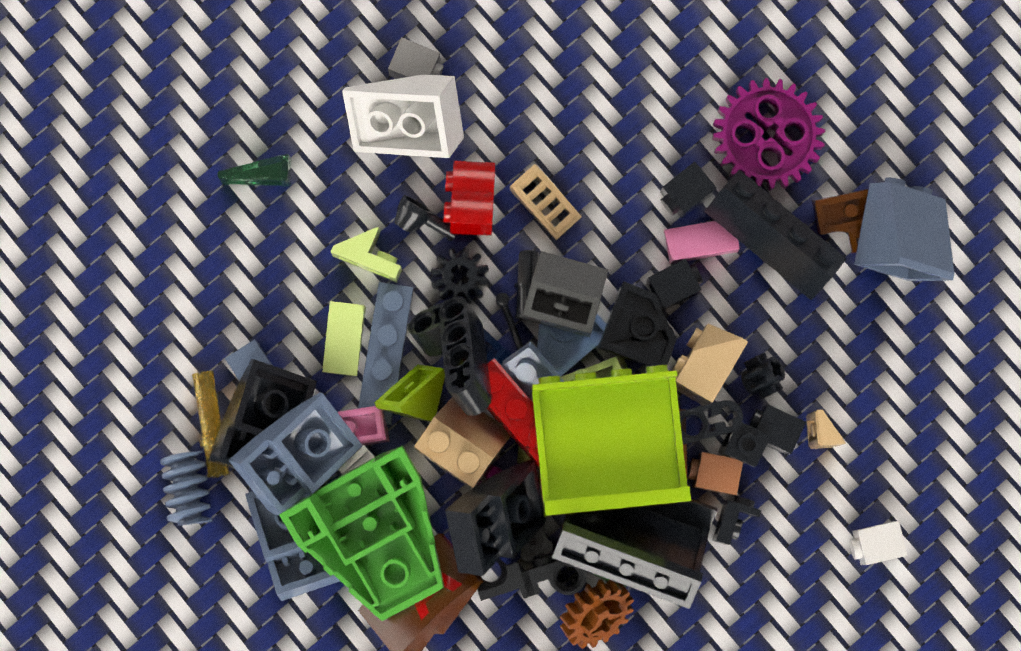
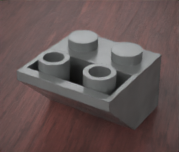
M541 251L522 319L590 338L608 269Z

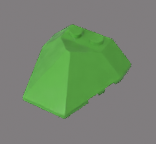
M403 445L361 464L318 488L313 494H309L279 514L297 546L324 566L323 569L329 575H334L349 588L348 591L381 621L444 588L422 479Z

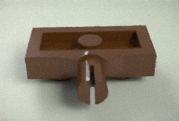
M869 189L812 200L818 234L823 235L837 231L848 233L851 253L857 252Z

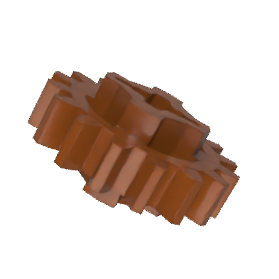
M599 579L595 587L592 588L590 584H587L582 592L575 593L574 597L576 600L574 603H566L565 607L568 612L560 616L564 622L560 625V628L572 645L578 644L580 648L584 649L589 643L594 648L599 640L602 639L606 643L612 635L618 634L620 632L618 628L620 624L628 623L629 620L626 618V615L633 612L634 609L631 604L634 602V599L623 584L610 579L605 583L602 579Z

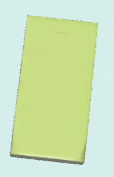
M330 301L322 372L357 376L366 311L365 305Z

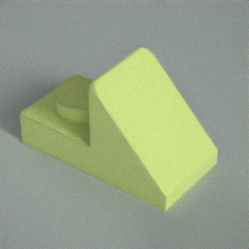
M379 227L332 247L331 254L333 257L397 283L402 271L401 266L396 264L397 258L382 251H378L377 255L372 254L381 232Z

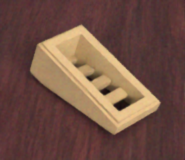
M536 164L531 166L510 186L511 193L556 241L582 218ZM536 179L539 184L526 195L523 190ZM546 189L549 194L538 205H535L532 201ZM556 200L559 205L545 216L542 211L551 202ZM565 210L569 215L554 227L551 221Z

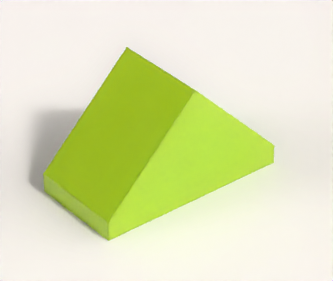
M417 364L374 402L376 408L408 418L431 422L436 416L445 379L444 368Z

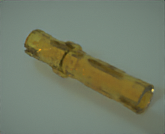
M203 371L201 374L194 373L192 374L202 433V439L199 440L200 448H204L207 477L218 478L221 475L228 476L230 475L228 467L209 461L221 425L214 371Z

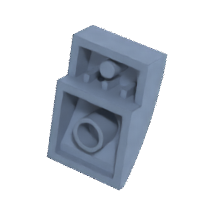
M319 392L273 422L229 459V462L267 510L279 515L294 505L306 492L313 494L363 445L325 395Z
M253 491L245 494L264 559L268 564L276 594L281 601L340 581L334 575H329L323 569L324 566L311 554L305 553L297 546L281 517L269 512ZM306 492L298 501L302 500L311 493Z

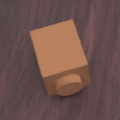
M701 452L698 455V459L692 458L688 479L693 480L692 488L736 496L743 462L734 458Z

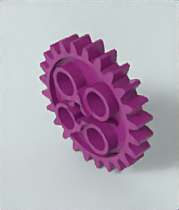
M765 78L761 88H758L755 81L751 80L749 92L739 86L736 89L738 99L731 95L726 97L725 101L730 108L719 107L717 112L724 119L714 120L713 126L721 129V132L714 133L712 140L722 142L714 150V153H725L726 157L720 165L721 167L729 164L733 166L730 177H733L740 170L746 176L753 179L758 186H761L762 182H766L768 190L772 191L776 181H779L781 187L785 189L788 187V177L798 183L801 180L799 170L806 174L811 172L812 168L807 161L817 163L820 159L813 150H821L825 144L816 140V137L824 135L826 131L823 128L816 127V124L823 119V116H812L811 112L816 107V102L808 105L804 103L807 92L797 97L794 94L796 84L793 83L788 90H784L782 79L778 80L775 87H771L769 79ZM763 103L772 105L775 108L776 115L772 118H765L759 112V105ZM749 113L757 124L746 119L745 114ZM788 126L798 128L801 132V139L799 141L789 140L785 136V128ZM739 128H746L752 133L753 140L750 143H742L736 138L735 131ZM771 128L775 134L773 138H769L766 141L762 138L764 131H768ZM781 146H783L786 149H789L792 152V155L788 156L787 154H785ZM765 151H772L778 157V165L767 166L763 163L761 154Z

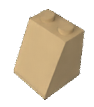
M452 397L432 419L414 445V448L417 452L472 489L483 478L511 436L503 428L502 424L484 412L475 416H468Z

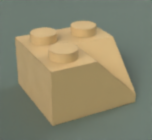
M707 324L703 331L696 328L686 345L691 348L690 353L687 357L682 354L671 370H677L678 376L675 377L677 391L703 406L713 403L748 341L711 324Z

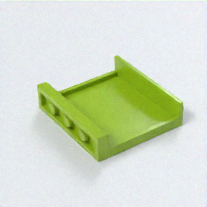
M667 365L646 367L645 374L632 375V369L611 370V377L596 378V372L574 374L575 381L560 382V376L538 378L539 384L532 385L531 389L544 516L691 501L690 486L687 487L675 378L678 376L677 370L668 371Z

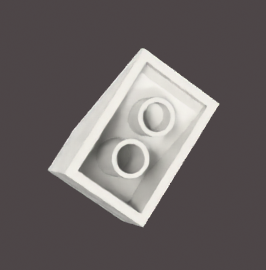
M422 74L345 87L342 90L354 152L450 158L464 138L454 76Z

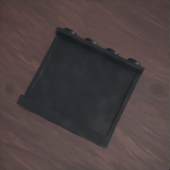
M691 498V501L566 514L552 558L690 609L702 582L703 573L700 570L710 527L718 508Z

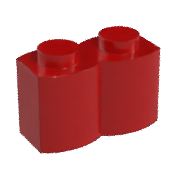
M454 161L453 171H446L445 192H452L451 202H444L443 223H450V234L492 236L495 163Z

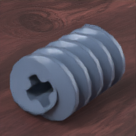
M204 451L172 454L160 460L161 465L171 467L170 470L161 475L163 479L173 481L172 484L164 487L163 491L164 493L174 495V498L165 502V506L176 509V512L167 516V521L178 523L177 526L213 521L211 517L202 516L201 514L211 508V504L200 502V498L209 494V490L198 488V484L206 481L207 476L197 474L196 470L206 466V462L195 460V456Z

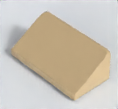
M816 410L807 414V435L810 449L832 448L846 444L823 410Z

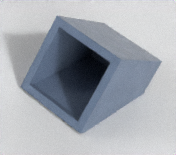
M887 177L884 182L870 183L854 265L906 281L953 280L954 266L946 199L932 195L933 190L919 186L907 187L905 186L906 181L898 178Z

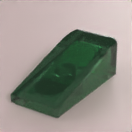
M284 154L218 171V178L225 185L289 186L291 185V158L289 154Z

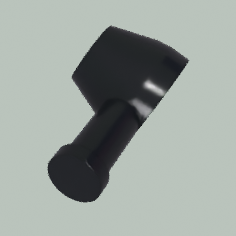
M406 195L402 196L397 207L394 222L396 225L413 234L425 224L452 242L456 234H450V223H443L442 218L435 215L429 208Z

